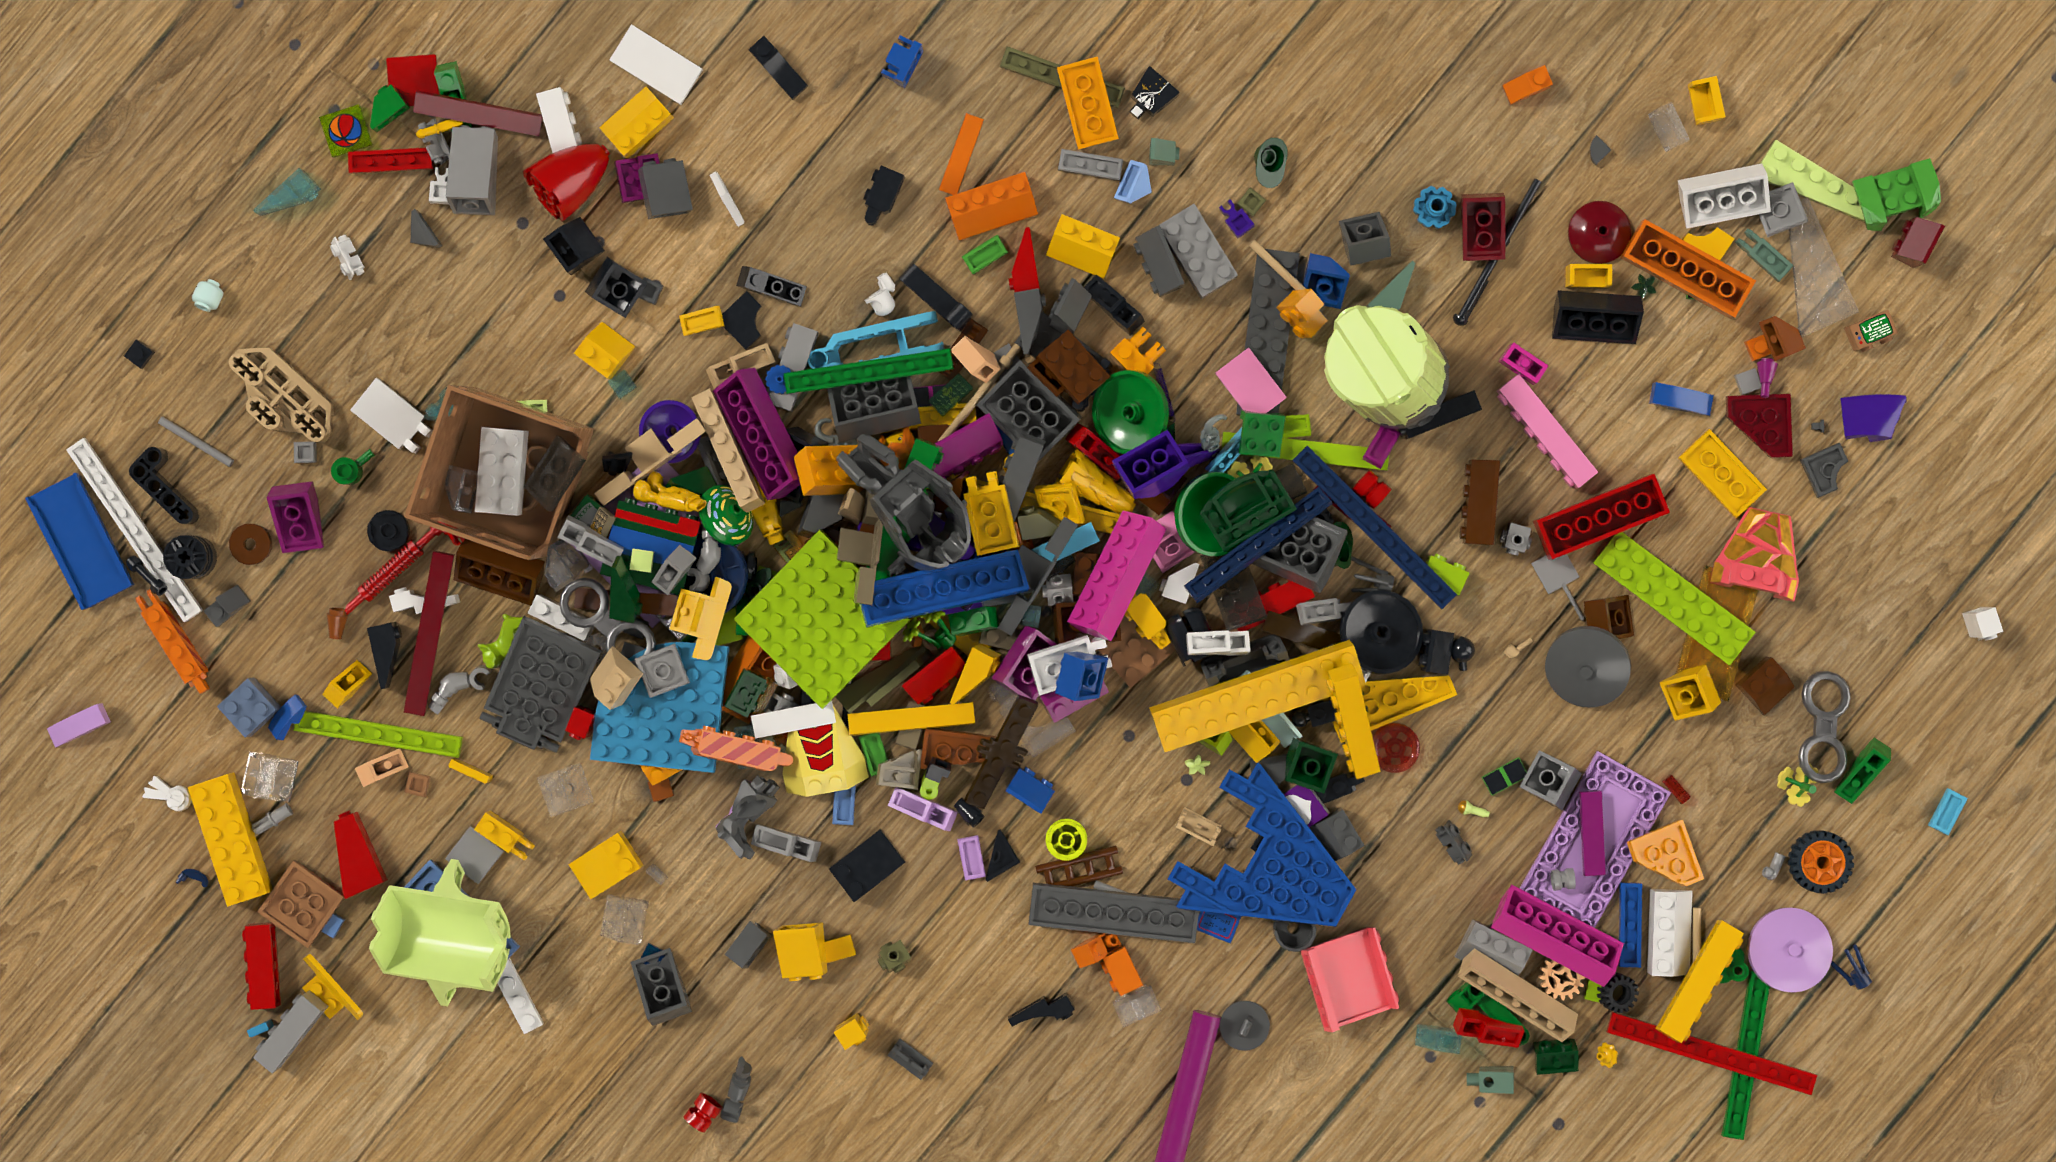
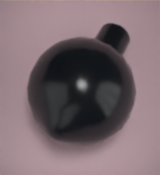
M1460 636L1453 640L1451 657L1459 662L1460 671H1466L1467 662L1475 654V647L1470 639Z

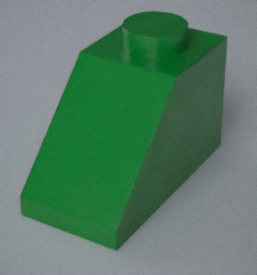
M393 85L381 87L377 91L378 94L374 97L370 127L375 132H379L410 109V106Z

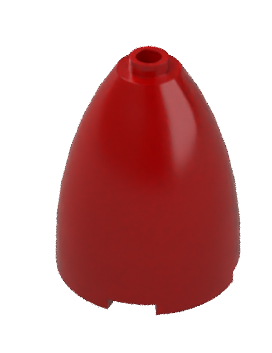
M599 144L572 146L538 160L526 168L523 174L527 184L530 187L534 186L533 190L539 197L537 198L539 202L556 220L560 217V220L563 222L580 208L594 192L606 171L610 153L604 145L600 146Z

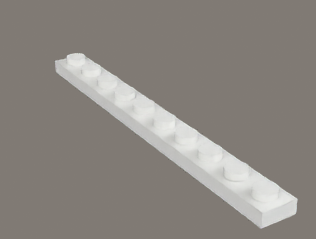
M82 438L66 449L148 571L157 580L161 579L165 583L167 591L164 594L183 622L189 621L202 612L203 609L184 581L173 576L166 569L163 562V550L88 440Z

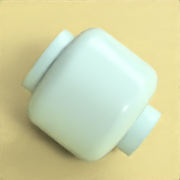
M208 279L207 282H199L192 295V300L195 302L194 306L206 312L217 309L223 297V291L219 288L220 284L211 279Z

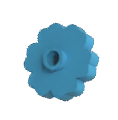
M1433 186L1423 189L1420 192V197L1414 200L1413 212L1419 215L1418 223L1423 224L1425 228L1433 225L1436 229L1448 225L1450 218L1456 214L1457 204L1451 200L1452 193L1444 187H1440L1437 190ZM1431 205H1436L1438 210H1433Z

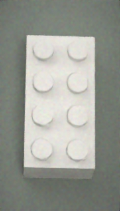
M490 427L481 428L475 512L522 515L529 431Z

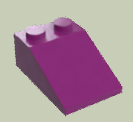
M313 481L272 486L266 498L282 553L323 548L324 542L319 503Z

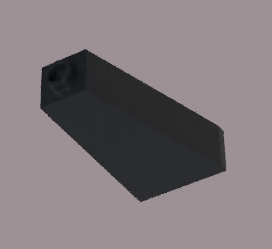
M1475 390L1443 402L1433 419L1425 425L1412 429H1398L1401 437L1405 436L1407 440L1482 410Z

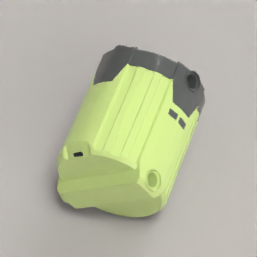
M1356 305L1342 311L1334 321V331L1327 342L1324 357L1326 367L1324 371L1329 385L1338 397L1368 422L1371 421L1381 427L1412 429L1423 426L1431 421L1440 410V405L1446 396L1449 385L1448 368H1450V365L1442 348L1408 313H1402L1395 308L1383 306L1367 308L1366 306Z

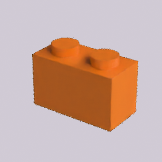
M1125 945L1104 957L1103 962H1100L1105 974L1109 973L1112 978L1109 982L1114 993L1119 992L1120 996L1143 986V982Z

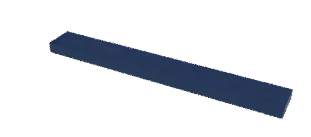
M1317 487L1294 504L1297 508L1295 511L1249 537L1185 584L1184 588L1196 603L1200 602L1332 505V501L1320 487Z

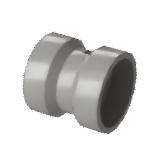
M1566 868L1564 871H1559L1558 869L1551 870L1553 891H1558L1562 888L1575 889L1576 881L1573 868Z

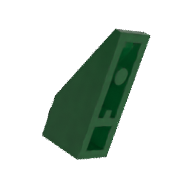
M616 556L611 567L609 619L634 623L637 615L640 616L642 613L643 603H640V593L622 557Z

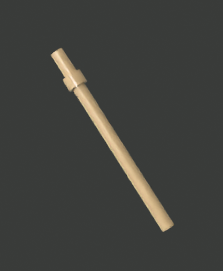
M1014 344L1006 356L1003 355L998 361L1000 370L987 383L984 382L939 438L938 442L957 431L1003 371L1009 369L1013 364L1012 360L1022 349L1019 345Z

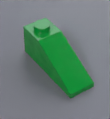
M1874 737L1860 752L1834 793L1852 804L1891 761V748Z

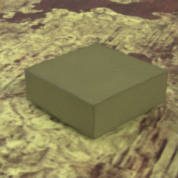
M1250 187L1238 201L1237 205L1253 217L1266 202V199Z

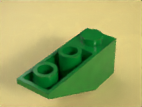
M457 61L436 65L434 75L440 95L466 99ZM463 122V125L472 128V123Z

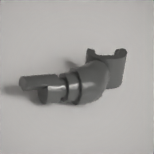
M743 1056L738 1059L736 1072L733 1073L727 1096L730 1099H725L720 1115L723 1120L733 1123L738 1122L744 1105L740 1101L744 1100L751 1083L750 1074L752 1067L745 1061Z

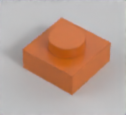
M1764 334L1744 342L1752 361L1771 354Z

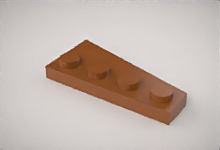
M927 728L924 732L920 769H927L932 756L952 763V765H964L974 762L982 763L985 758L982 757V753L976 750L977 746L981 745V738L990 740L991 737L996 738L997 736Z

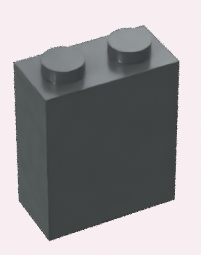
M670 158L660 164H656V161L643 163L638 173L648 220L688 214L693 210L683 160L676 161V158Z

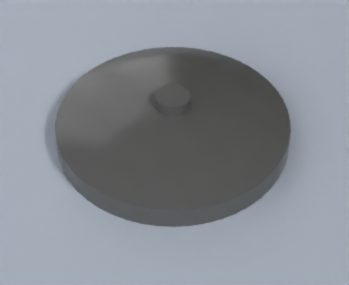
M1580 626L1565 631L1554 640L1546 656L1545 672L1552 689L1565 701L1580 707H1599L1614 701L1625 690L1631 674V660L1626 647L1614 634L1598 627Z

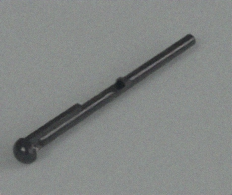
M1533 180L1505 230V247L1509 245L1510 238L1542 183L1540 180ZM1489 260L1459 314L1453 315V321L1456 325L1464 326L1468 323V318L1489 282L1487 279L1498 260Z

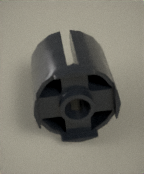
M1192 607L1183 611L1192 632L1212 631L1200 608ZM1179 613L1168 619L1165 628L1183 667L1186 666L1185 661L1192 659L1193 662H1196L1208 656L1188 655L1186 640L1188 631Z

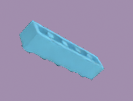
M1242 427L1205 468L1208 472L1224 473L1240 455L1238 452Z

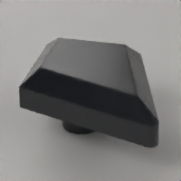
M632 452L604 455L602 457L604 472H608L611 476L625 472L632 458Z

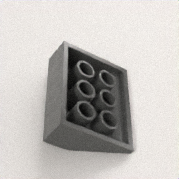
M1021 359L984 396L977 406L985 414L989 413L994 423L1013 442L1015 437L1020 438L1022 432L1046 441L1038 460L1039 462L1083 417L1061 395L1056 397L1027 369L1029 364L1024 359Z
M910 376L827 388L839 443L857 439L862 434L874 435L921 424Z
M1314 517L1251 564L1321 593L1332 574L1347 535V530Z

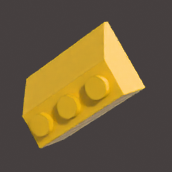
M644 87L599 128L622 155L628 159L674 117L647 87Z
M1061 214L1046 256L1104 279L1120 237Z

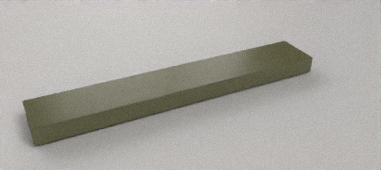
M1008 46L1006 47L1000 64L1001 68L1062 89L1057 67L1062 65ZM1104 80L1110 106L1118 108L1125 87Z

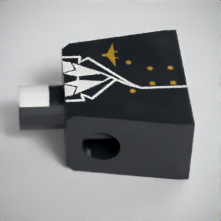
M1149 66L1131 95L1136 104L1129 112L1138 120L1145 112L1154 117L1174 101L1180 92Z

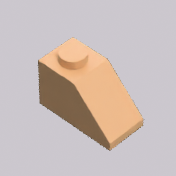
M400 748L356 767L355 770L362 786L366 787L409 766Z

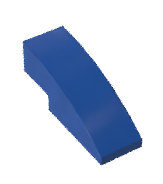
M1655 382L1652 385L1649 404L1710 416L1714 395Z

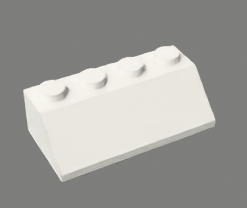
M1762 163L1678 180L1679 197L1686 228L1771 212L1768 175Z
M1650 889L1647 973L1652 976L1686 975L1690 969L1692 890Z

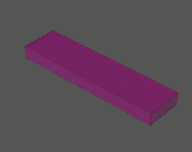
M1602 791L1579 792L1583 875H1606Z

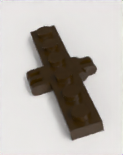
M1018 695L997 737H991L990 740L981 738V745H978L976 750L982 753V757L985 760L964 798L965 803L985 809L1005 768L1008 766L1019 770L1021 765L1018 762L1023 763L1025 759L1023 756L1027 755L1028 750L1019 747L1018 744L1038 707L1037 701Z

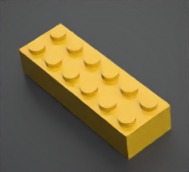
M229 773L188 787L227 907L270 893L273 888L235 773Z

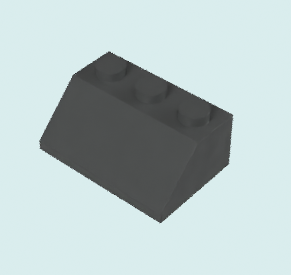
M1160 225L1135 238L1136 243L1133 246L1137 255H1142L1144 263L1141 264L1145 274H1150L1152 278L1150 286L1153 293H1158L1159 297L1183 288L1185 283Z

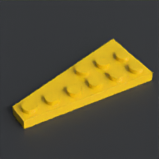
M1449 675L1366 681V685L1361 686V690L1364 692L1365 706L1369 709L1367 716L1371 731L1457 695ZM1327 697V698L1322 699V700H1323V702H1324V701H1328V700H1331V699H1330V697ZM1333 721L1332 724L1337 733L1340 743L1345 742L1341 740L1338 732V729L1341 728V724L1338 725L1336 721Z

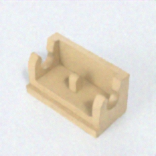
M1186 807L1183 808L1175 824L1176 828L1211 846H1214L1222 827Z

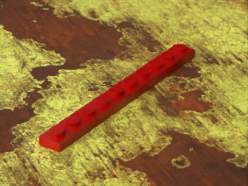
M1616 1012L1611 1013L1606 1030L1607 1033L1812 1095L1817 1074L1691 1035L1686 1041L1683 1040L1682 1043H1679L1656 1030L1657 1025Z

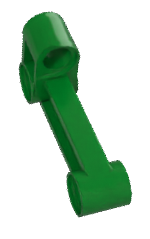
M1467 982L1454 991L1446 1000L1456 1013L1459 1008L1472 1009L1477 1003L1490 1018L1523 1026L1504 1005L1482 991L1475 994L1471 993L1472 985ZM1524 1026L1525 1031L1519 1045L1526 1044L1530 1038V1034Z

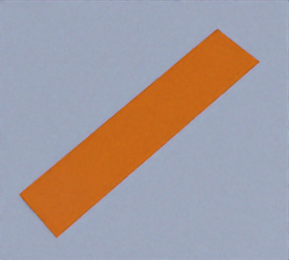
M966 113L939 190L952 195L958 193L984 119Z

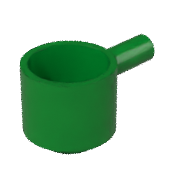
M369 449L356 460L347 457L337 459L331 467L333 479L343 485L358 483L363 475L362 465L375 456L374 452Z

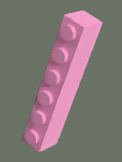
M1520 374L1515 375L1496 391L1499 394L1497 396L1498 400L1504 406H1509L1512 410L1510 412L1511 416L1517 422L1521 421L1525 426L1524 432L1529 438L1532 439L1534 437L1538 442L1537 448L1543 455L1547 454L1551 458L1550 464L1556 471L1560 470L1565 476L1563 480L1570 488L1574 487L1576 489L1581 487L1598 473Z

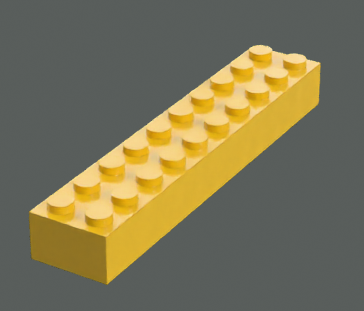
M1350 640L1149 707L1164 752L1333 696V692L1330 693L1326 680H1329L1328 671L1352 663L1358 674L1360 686L1366 685L1354 645Z

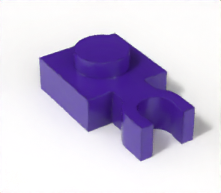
M1230 199L1228 204L1231 206V209L1225 210L1221 205L1219 210L1223 215L1229 217L1225 220V223L1238 239L1255 227V225L1242 208L1239 211L1235 210L1234 203Z

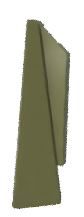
M923 643L920 647H912L846 686L835 697L849 714L864 701H867L872 707L917 670L933 654Z

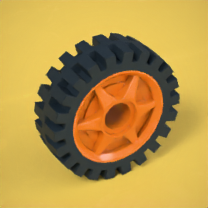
M1810 831V833H1805L1801 838L1799 837L1795 840V844H1792V850L1788 854L1790 857L1788 860L1789 871L1793 875V879L1801 887L1811 892L1824 894L1842 888L1843 884L1849 881L1848 877L1853 873L1851 869L1854 868V863L1852 862L1854 856L1851 854L1852 850L1847 845V842L1838 835L1828 831ZM1823 856L1825 863L1822 867H1818L1817 860Z

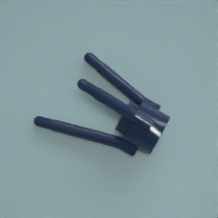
M1854 944L1853 948L1860 967H1858L1849 950H1844L1854 968L1850 973L1851 977L1834 961L1831 962V966L1847 980L1850 986L1855 985L1857 990H1860L1870 985L1872 980L1868 976L1870 973L1864 964L1858 946Z

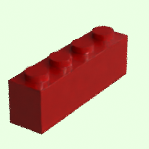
M1288 580V582L1282 585L1277 582L1269 586V591L1263 594L1258 591L1250 595V600L1242 603L1240 600L1230 605L1231 610L1227 612L1237 631H1247L1263 623L1268 610L1282 614L1296 607L1297 604L1314 598L1315 595L1311 589Z
M272 922L248 924L242 931L243 941L246 942L244 961L247 963L248 971L245 973L246 983L249 984L247 1003L248 1005L250 1004V1010L277 1008L281 1005L276 927Z

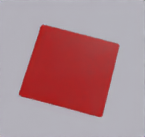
M435 54L386 59L388 86L393 85L409 106H414L417 90L439 94L434 75L437 65Z

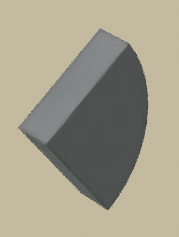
M1597 135L1593 138L1590 145V158L1594 165H1597L1611 151Z

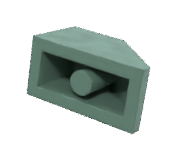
M1151 138L1149 165L1174 166L1175 160H1179L1180 151L1179 147H1176V142Z

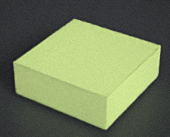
M632 549L629 570L652 573L654 551Z

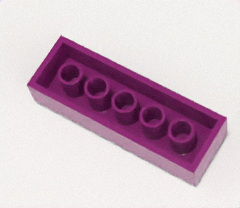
M739 369L716 387L713 393L766 499L784 498L800 485L794 456L798 452L756 369Z

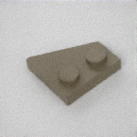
M916 749L879 763L876 785L918 790L922 749Z

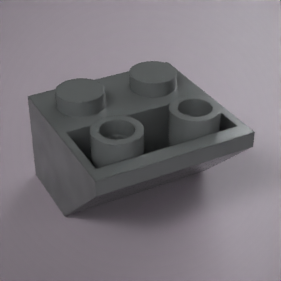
M1071 278L1069 284L1064 283L1058 300L1055 301L1048 317L1051 319L1049 327L1061 333L1069 330L1074 334L1092 297L1075 279Z

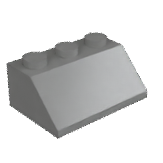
M1472 919L1454 957L1463 960L1475 948L1518 976L1524 969L1533 950Z

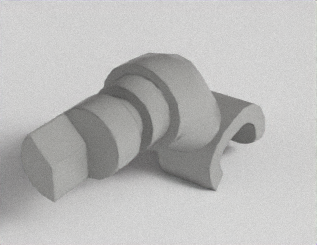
M703 524L702 539L705 542H703L701 555L696 563L697 569L690 568L687 574L688 576L696 577L695 583L689 587V591L703 592L708 588L710 584L708 574L719 563L721 557V548L718 547V542L706 531Z
M480 665L471 674H468V672L449 673L440 681L439 692L434 693L428 707L438 715L448 702L447 698L457 694L458 691L470 688V685L475 689L483 690L485 688L484 683L478 682L476 675L477 673L488 675L492 672V669L487 668L486 665Z

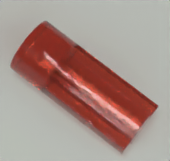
M1668 775L1662 781L1680 804H1684L1690 799L1691 796L1673 775Z

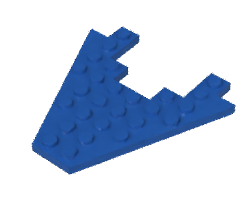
M1256 764L1248 779L1229 769L1219 788L1256 808L1246 827L1264 838L1244 873L1224 864L1215 882L1177 861L1168 880L1184 888L1185 892L1176 907L1179 909L1336 927L1356 892V888L1261 764Z

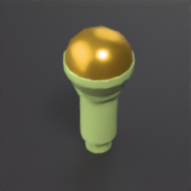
M1467 800L1461 801L1458 805V811L1463 815L1471 813L1481 817H1489L1490 811L1473 806Z

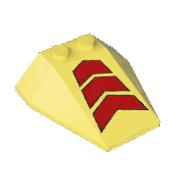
M834 705L836 723L788 732L785 753L791 755L794 762H792L791 766H783L782 774L787 793L808 797L847 790L869 778L865 756L854 738L849 735V730Z

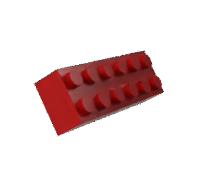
M1654 473L1533 520L1547 559L1552 560L1666 515L1670 511Z

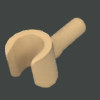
M1529 638L1517 647L1510 644L1504 650V653L1509 658L1516 657L1533 640Z

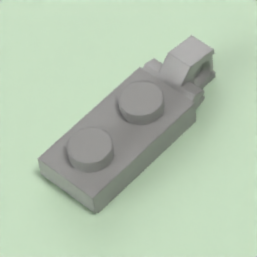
M1332 598L1299 603L1296 607L1300 624L1308 625L1342 619L1346 608L1351 602L1340 603V599Z

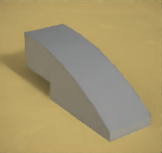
M756 824L751 845L808 862H816L821 841Z

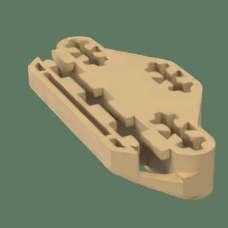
M272 348L238 349L230 357V368L245 381L248 395L246 410L261 425L270 430L303 433L313 442L323 443L329 439L332 433L331 415L334 416L333 403ZM261 352L262 358H264L266 361L261 362L254 354H251L250 356L247 354ZM239 359L242 360L246 367H249L251 372L258 374V381L255 380L253 374L248 373L249 371L246 368L240 367ZM277 366V371L283 377H285L287 381H282L275 373H273L272 375H270L269 373ZM297 386L300 387L298 390L309 399L307 402L297 393L291 394ZM256 403H260V404H259V407H260L263 411H267V412H265V413H267V414H268L269 416H271V417H276V418L274 419L275 422H276V424H271V423H272V420H271L269 417L265 416V415H266L265 413H263L262 411L256 410V409H257V406H256L255 404H256ZM319 405L321 406L320 410L324 414H326V419H324L318 412H316L315 415L313 414V412L318 408ZM301 415L305 416V421L311 423L313 428L320 430L321 437H317V432L310 429L308 424L301 422Z

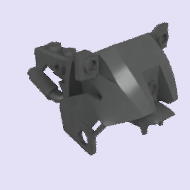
M860 435L857 438L859 444L848 455L842 451L836 457L838 465L857 486L865 488L871 495L874 494L869 499L871 506L892 541L899 549L897 552L899 557L887 568L889 577H892L894 574L896 576L905 569V563L919 570H936L950 565L949 562H957L965 555L971 541L970 523L966 509L967 502L965 500L961 501L952 491L953 486L949 481L917 460L912 461L904 470L899 469V461L895 452L870 435ZM869 452H871L884 462L888 463L889 465L883 467L870 456ZM926 487L949 506L944 510L947 518L944 529L936 537L933 535L929 525L933 519L934 503L923 491ZM902 530L910 538L918 536L923 549L915 556L908 549L902 537Z

